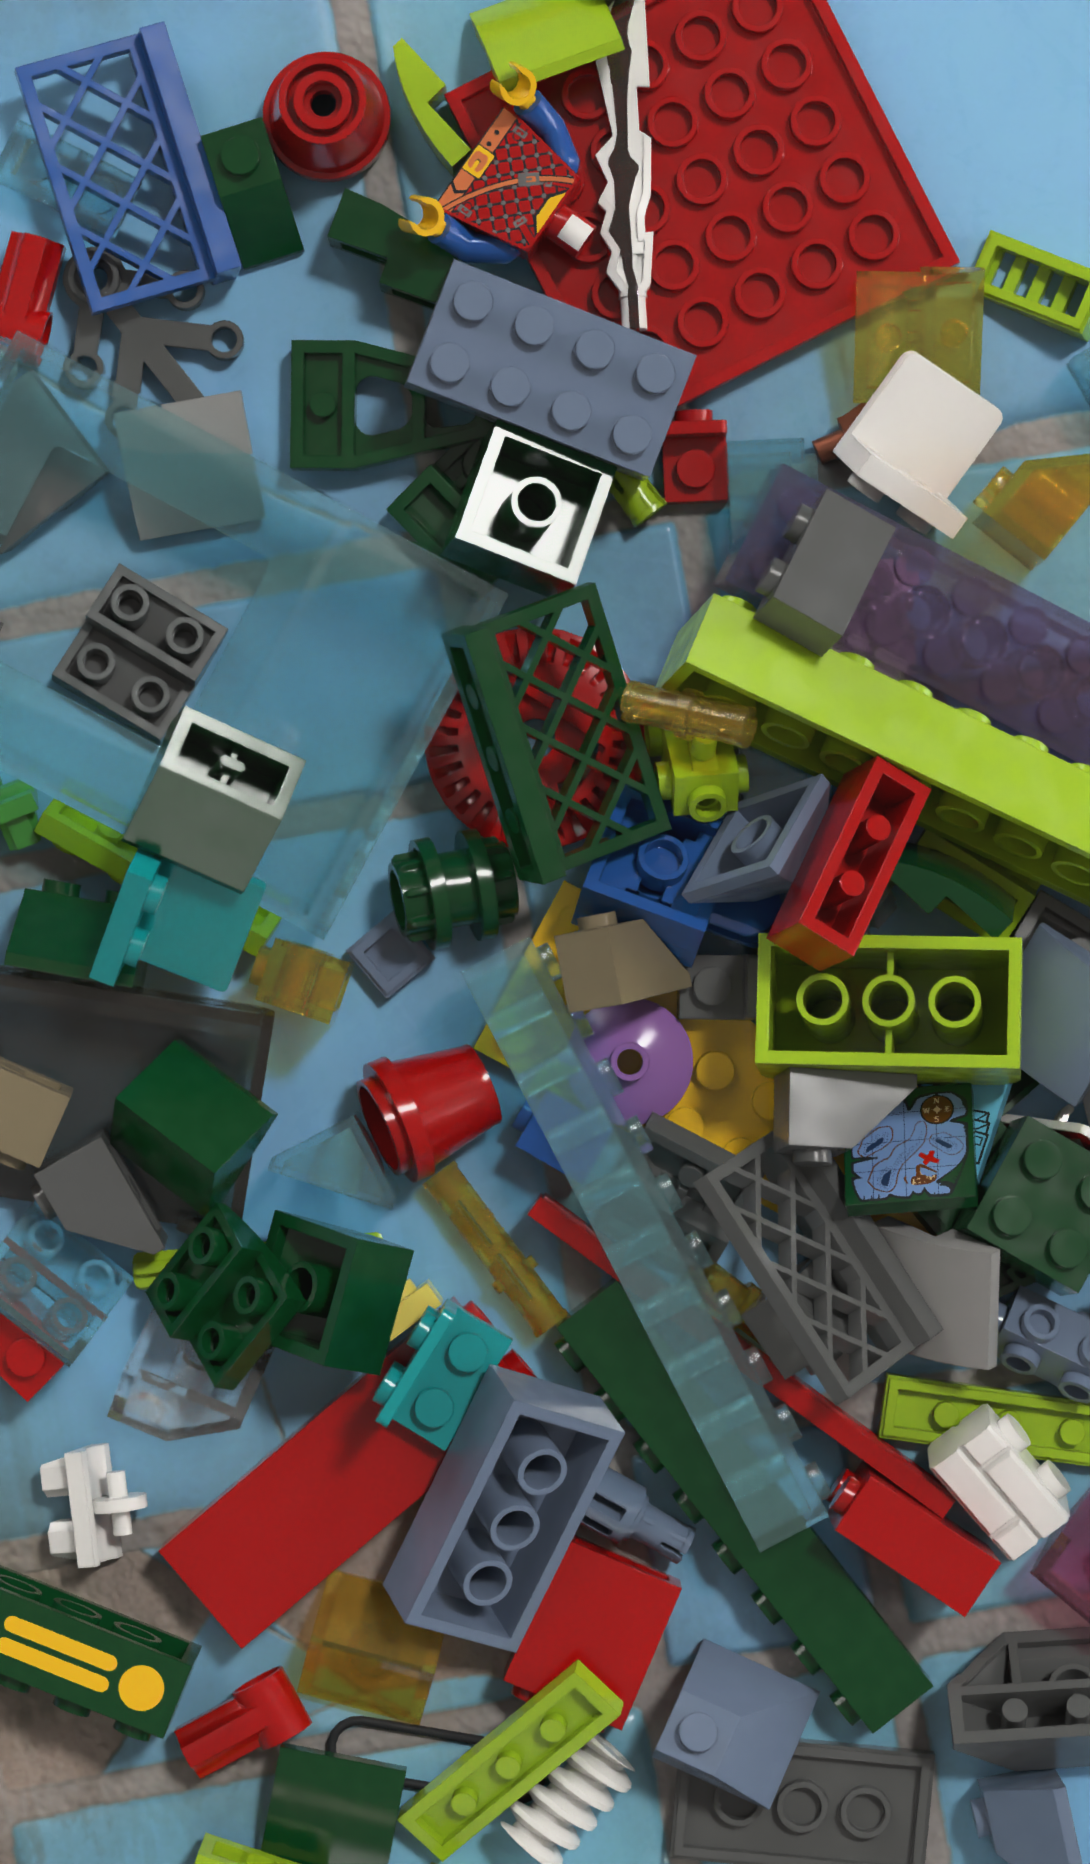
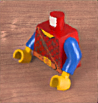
M510 61V67L515 69L518 74L516 87L507 92L499 82L492 79L490 89L498 98L510 105H514V111L504 105L438 201L415 194L409 197L410 200L421 205L423 218L418 225L412 221L399 218V228L403 232L427 236L430 242L467 263L508 264L517 257L530 260L545 238L576 258L597 228L595 224L568 206L581 187L580 178L576 174L579 169L580 158L564 120L542 93L536 90L537 83L533 73L522 65Z

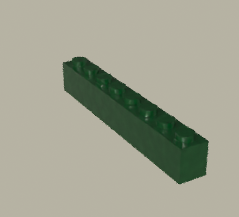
M612 1278L556 1322V1329L562 1337L554 1345L576 1373L587 1367L602 1387L593 1394L601 1397L618 1422L626 1417L641 1438L635 1441L633 1446L650 1469L657 1474L663 1468H666L680 1488L672 1496L689 1519L696 1525L705 1518L720 1537L711 1546L728 1569L735 1575L744 1568L759 1587L751 1594V1597L773 1625L784 1619L798 1637L790 1647L806 1669L813 1676L823 1669L837 1687V1690L830 1694L829 1697L851 1726H854L862 1719L869 1730L875 1733L934 1687L923 1668L623 1284Z

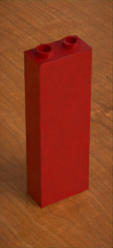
M454 1296L449 1299L494 1327L488 1317L472 1300L462 1306ZM411 1333L386 1353L380 1376L362 1373L167 1539L159 1549V1553L241 1649L429 1490L452 1441L444 1451L393 1419L386 1428L375 1421L381 1406L372 1401L375 1391L394 1360L406 1366L415 1349L406 1344ZM513 1348L503 1356L498 1364L499 1367L537 1378L532 1369Z

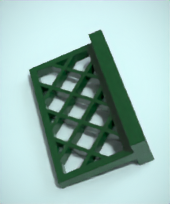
M587 582L472 626L462 625L441 633L519 880L545 885L567 876L565 871L672 829L596 583ZM581 602L588 627L579 647H576L553 635L552 632L563 608ZM545 616L540 627L529 622ZM518 627L535 636L521 670L503 661L495 634ZM547 643L574 656L559 689L533 676ZM594 645L598 658L590 654ZM586 663L601 670L607 684V689L598 709L571 696ZM508 674L516 678L513 687L511 686ZM528 685L555 698L540 731L524 724L518 709ZM567 705L593 718L579 751L552 738ZM613 707H614V710H615L617 719H615V718H613V717L610 716ZM605 725L621 732L626 745L625 753L617 770L591 758ZM528 737L536 740L532 750ZM548 747L574 760L560 793L544 786L538 772ZM586 767L612 779L598 812L572 800ZM632 769L637 781L629 778ZM624 786L641 794L649 819L629 828L610 819ZM547 798L555 801L552 810H550ZM569 808L592 820L593 823L583 846L564 853L557 831ZM605 828L616 832L601 839Z

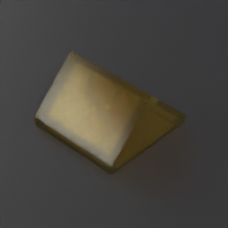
M335 1569L327 1577L297 1693L420 1725L445 1634L404 1623L382 1581Z

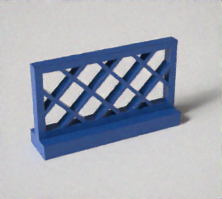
M164 21L141 27L139 32L134 35L15 67L14 73L91 316L211 282L212 285H216L237 278L242 265ZM129 54L136 79L126 98L92 80L102 61ZM91 64L85 76L72 70ZM58 74L79 86L64 115L39 102L33 80ZM139 89L146 109L133 103ZM86 91L120 108L105 137L71 120ZM127 112L150 124L152 127L155 141L145 159L112 142ZM45 118L59 125L52 139ZM65 130L99 147L84 177L58 162L55 148ZM158 150L165 170L152 164ZM106 151L139 169L124 199L90 181ZM146 173L171 187L175 201L165 220L131 203ZM64 179L78 186L71 200ZM85 190L119 208L103 238L78 225L74 210ZM177 211L179 212L184 231L171 225ZM125 212L159 230L143 260L110 242ZM165 234L190 247L197 270L172 276L150 264ZM83 240L98 247L91 261L89 260ZM104 251L138 269L127 290L101 297L94 270ZM144 273L159 280L138 286Z

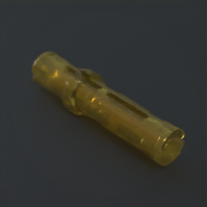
M454 1160L422 1185L425 1189H428L456 1227L459 1234L495 1281L491 1286L498 1295L502 1292L506 1294L534 1331L535 1337L538 1338L569 1313L566 1309H563L534 1268L539 1264L531 1254L527 1257L523 1255L496 1219L494 1213L487 1207L457 1167L458 1164ZM459 1200L464 1204V1206L473 1216L475 1221L478 1223V1225L490 1239L492 1244L489 1243V1241L486 1239V1237L483 1235V1233L480 1231V1229L477 1227V1225L474 1223V1221L471 1219V1217L459 1203ZM499 1254L502 1255V1257L505 1259V1261H506V1262L508 1263V1265L511 1267V1270H509V1268H508V1267L506 1266V1264L503 1262V1260L501 1259V1257L499 1256ZM518 1279L522 1282V1284L525 1286V1288H526V1289L528 1290V1292L531 1294L532 1298L527 1294V1292L524 1290V1288H523V1287L521 1286V1284L518 1282Z

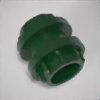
M475 828L458 831L455 835L454 850L437 853L429 837L411 840L408 852L394 855L391 863L388 865L389 891L395 919L404 938L407 937L412 943L426 941L431 950L447 948L452 943V928L466 925L470 926L474 937L478 941L493 939L498 935L499 926L513 923L515 916L518 915V885L509 850L503 841H499L495 836L482 838Z

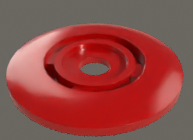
M520 628L496 634L503 661L521 670L535 636ZM554 629L552 632L553 635L576 647H579L583 638L564 630ZM547 643L533 676L559 689L574 656ZM594 645L590 654L598 658ZM586 663L571 696L598 709L607 689L603 672ZM450 666L437 685L427 710L424 727V751L427 767L437 792L457 819L468 828L477 829L484 838L495 836L508 847ZM623 670L645 741L643 708L636 689ZM508 674L511 686L513 687L516 678ZM528 685L518 707L523 723L531 719L545 721L555 698ZM567 705L555 730V740L579 751L593 718ZM613 707L610 716L613 717V718H615V719H617V716H616V713H615V710H614V707ZM605 725L597 742L599 745L595 760L617 770L625 753L626 745L621 732ZM552 749L543 757L538 768L542 784L559 793L558 784L565 781L574 760ZM591 769L586 778L577 786L572 800L598 812L612 779ZM632 769L629 778L637 781ZM547 798L550 810H552L555 801ZM568 808L557 831L562 847L585 839L593 821Z

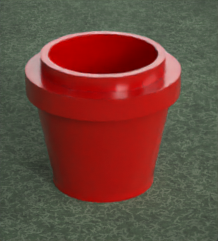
M316 52L292 61L274 78L265 97L263 121L273 152L285 167L295 174L312 181L339 182L362 173L379 157L390 133L391 111L388 96L381 81L364 63L342 53ZM319 95H330L336 101L335 110L328 116H319L311 108L313 100Z
M469 1044L390 1061L387 1057H380L363 1066V1079L357 1082V1094L362 1113L382 1158L395 1175L405 1174L414 1183L432 1176L435 1173V1166L493 1126L500 1124L502 1120L499 1100L490 1076L480 1057Z

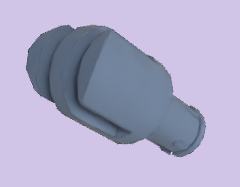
M608 1467L580 1524L616 1544L621 1540L626 1541L632 1538L657 1551L662 1556L670 1559L671 1562L678 1564L683 1556L680 1552L684 1555L687 1553L695 1537L696 1528L649 1503V1496L646 1495V1487Z

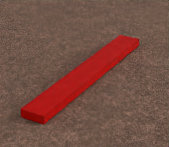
M546 1192L544 1194L540 1193L529 1208L528 1216L942 1519L956 1502L954 1496L940 1480L884 1439L879 1438L877 1434L837 1405L835 1406L832 1401L795 1374L785 1380L765 1352Z

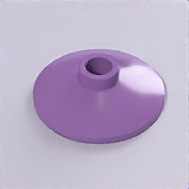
M642 999L622 1005L592 1009L578 1022L569 1038L565 1055L566 1075L576 1098L593 1115L618 1125L645 1124L652 1112L660 1116L665 1115L676 1106L685 1094L693 1071L692 1047L689 1037L678 1019L667 1009L652 1001ZM633 1049L641 1055L642 1066L638 1072L625 1074L618 1068L617 1059L624 1050Z

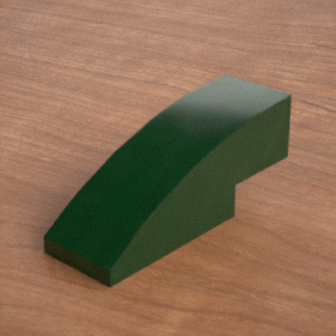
M345 188L327 236L330 246L384 265L385 267L379 281L381 292L433 310L449 267L454 259H458L430 242L427 236L403 232L399 228L398 220L399 218L408 219L383 204Z

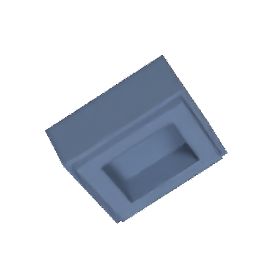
M394 911L346 950L386 999L391 997L436 959L422 941L412 943L407 937L404 938L402 936Z

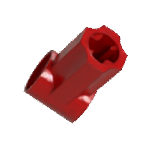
M11 231L0 271V358L36 368L40 367L51 334L53 313L49 311L66 252L65 245L34 234Z
M281 1665L241 1685L234 1690L232 1698L176 1727L174 1732L180 1744V1749L189 1766L200 1779L235 1762L240 1757L259 1747L263 1751L275 1747L311 1725L312 1720Z

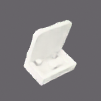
M906 351L899 357L833 449V452L853 471L847 481L861 493L877 503L880 502L884 495H887L901 504L895 513L921 533L927 535L934 526L954 539L968 518L947 498L1001 425L1003 416L995 405L916 351Z

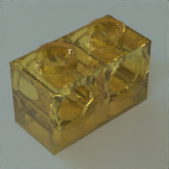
M275 938L272 948L268 946L260 947L250 974L249 983L259 986L255 1000L326 1024H331L336 1021L355 961L286 938Z

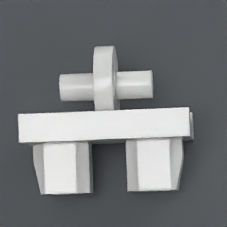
M109 1443L90 1444L64 1453L63 1458L42 1464L40 1467L42 1491L47 1497L69 1496L72 1516L69 1519H59L50 1523L48 1530L50 1554L53 1557L77 1559L78 1568L97 1567L103 1561L122 1557L120 1536L133 1534L130 1511L148 1506L147 1493H128L125 1470L112 1471Z

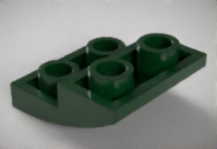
M219 1202L212 1206L145 1291L169 1337L190 1341L214 1387L234 1390L306 1302L291 1276L267 1245L226 1204Z

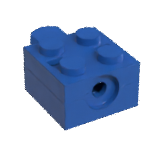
M624 786L610 819L627 828L649 820L641 794ZM663 800L672 829L594 859L583 883L571 921L572 924L578 926L577 918L611 911L616 912L617 923L644 919L682 965L692 968L705 931L748 947L758 948V934L769 933L782 906V902L778 894L754 902L689 903L681 894L724 820L719 818L712 822H699L693 819L691 815L674 816L671 801ZM605 828L602 838L612 835L616 832L608 828Z

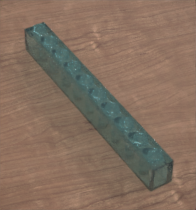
M529 936L461 971L460 973L758 1550L762 1552L829 1517L822 1501L833 1494L815 1460L803 1466L792 1445L793 1442L803 1438L785 1403L773 1408L762 1386L772 1381L773 1378L757 1347L754 1345L745 1351L743 1350L733 1330V1327L743 1323V1320L727 1289L724 1288L716 1293L713 1292L703 1270L714 1264L697 1231L695 1230L684 1236L673 1212L684 1206L667 1173L656 1178L653 1176L643 1155L654 1150L637 1115L627 1120L622 1116L613 1097L623 1093L624 1090L607 1057L596 1063L592 1058L584 1039L594 1035V1032L584 1012H568V1007L565 1005L554 984L562 976L560 966L548 943L546 942L536 948Z

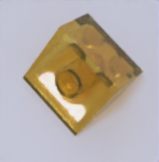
M1090 454L1025 460L1013 473L1003 466L973 501L982 511L972 524L1030 571L1045 561L1090 505Z

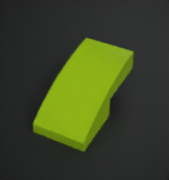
M401 38L393 46L398 79L405 101L426 143L438 160L454 177L471 154V149L434 110L444 100V94L447 93L446 84Z

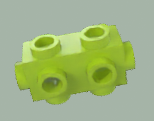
M655 701V718L645 719L644 721L645 744L649 757L661 756L660 762H654V773L662 799L671 801L673 815H691L693 819L699 822H712L721 818L727 811H738L739 793L749 792V770L746 755H735L734 749H738L739 740L720 732L718 727L711 721H696Z

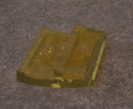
M920 267V272L856 271L853 403H867L899 357L906 351L918 352L980 395L984 267Z

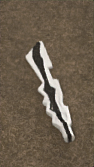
M614 0L608 8L620 33L625 50L595 60L612 132V137L595 154L607 180V185L598 201V205L606 212L600 236L611 252L606 274L619 291L621 324L626 328L641 332L647 330L646 298L647 291L651 287L654 231L645 232V215L651 197V137L639 130L637 87L650 88L645 0Z

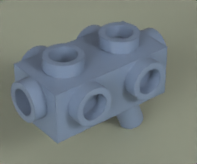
M1020 1285L1006 1304L999 1302L997 1357L1007 1369L1023 1375H1035L1056 1385L1059 1392L1065 1397L1081 1403H1090V1313L1072 1311Z

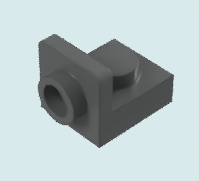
M758 954L696 955L692 968L684 966L690 973L692 987L677 990V1019L756 1020Z

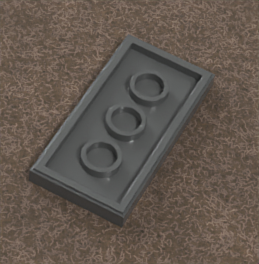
M800 1738L769 1810L677 1769L669 1858L729 1864H925L935 1753L930 1750Z

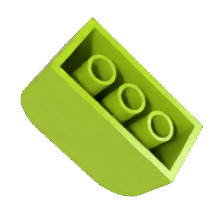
M768 933L758 934L755 1064L762 1076L774 1079V1076L789 1067L917 1074V1084L949 1085L971 1083L972 1085H1005L1021 1080L1022 937L864 935L854 957L820 972L766 939Z

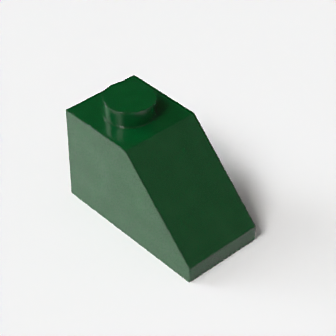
M259 117L202 135L201 140L243 269L247 270L305 252L263 118Z

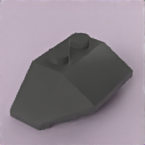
M1090 1627L1003 1632L971 1662L961 1675L958 1674L947 1684L953 1750L1013 1771L1089 1767Z

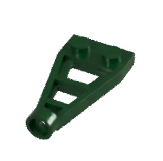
M291 340L290 468L293 471H358L481 441L494 422L475 415L471 422L464 425L431 427L426 421L427 396L408 389L412 395V415L408 423L397 430L377 435L364 434L357 427V387L359 383L368 377H378L405 385L415 356L356 340Z

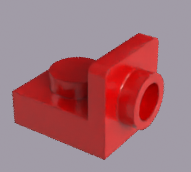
M709 409L675 411V421L671 422L662 445L663 489L667 505L728 503L727 420H713V411Z

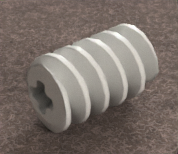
M599 1733L566 1760L568 1764L564 1768L558 1766L547 1775L551 1782L547 1787L536 1784L528 1791L533 1800L530 1806L519 1801L510 1806L516 1819L513 1825L500 1821L501 1826L541 1864H563V1858L557 1845L568 1850H576L578 1848L580 1838L574 1826L586 1831H593L596 1828L597 1819L590 1806L603 1812H610L614 1808L615 1802L607 1787L621 1793H627L631 1789L632 1783L624 1768L635 1772L634 1767L621 1752Z

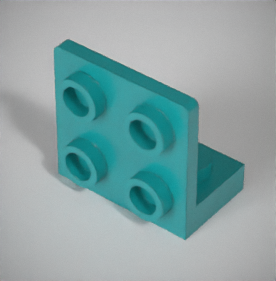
M138 849L124 877L89 978L113 987L124 964L136 968L139 960H142L215 990L226 991L265 892L266 883L252 877L245 891L239 894Z
M448 1298L440 1311L428 1305L406 1343L415 1349L406 1366L394 1360L374 1393L372 1401L381 1406L375 1421L387 1428L393 1419L445 1451L455 1436L489 1365L498 1366L511 1345L513 1338Z

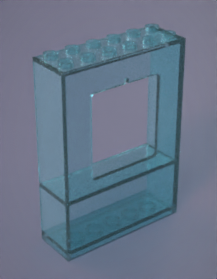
M17 330L12 340L1 336V534L8 535L51 451L56 447H62L267 557L269 566L193 709L306 760L283 819L252 877L266 883L260 907L324 940L458 691L441 633L462 625L472 626L498 616L509 594L502 587L31 334ZM0 661V770L123 834L160 745Z

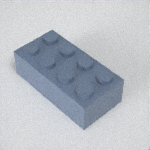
M454 259L449 267L404 387L495 423L497 419L616 466V471L644 481L650 478L697 355Z
M493 1364L489 1365L383 1582L384 1588L404 1623L503 1650L517 1652L625 1435V1431L600 1396Z

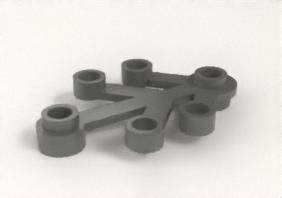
M98 247L86 248L90 261ZM105 251L95 268L105 271L108 276L106 286L99 290L101 297L127 290L137 273L134 270H126L120 259ZM72 256L64 269L63 284L69 298L79 306L74 353L69 356L65 370L68 379L73 385L80 389L90 390L101 384L106 372L104 362L98 355L104 313L91 316ZM181 270L175 272L172 276L180 275L190 271ZM144 273L138 286L159 280ZM204 284L197 286L196 296L188 302L177 300L174 297V293L158 298L168 299L175 308L181 311H191L199 307L203 302L205 287ZM132 305L105 312L121 332L114 400L105 414L107 428L118 438L117 430L113 423V413L122 408H130L132 410L140 408L144 362L176 402L204 397L165 346L209 351L218 360L230 361L237 358L244 348L245 341L240 328L235 323L226 320L215 322L212 325L141 317ZM223 329L231 330L237 336L235 347L228 352L218 351L213 346L215 334ZM83 358H90L97 364L96 375L88 381L78 380L74 375L75 364Z

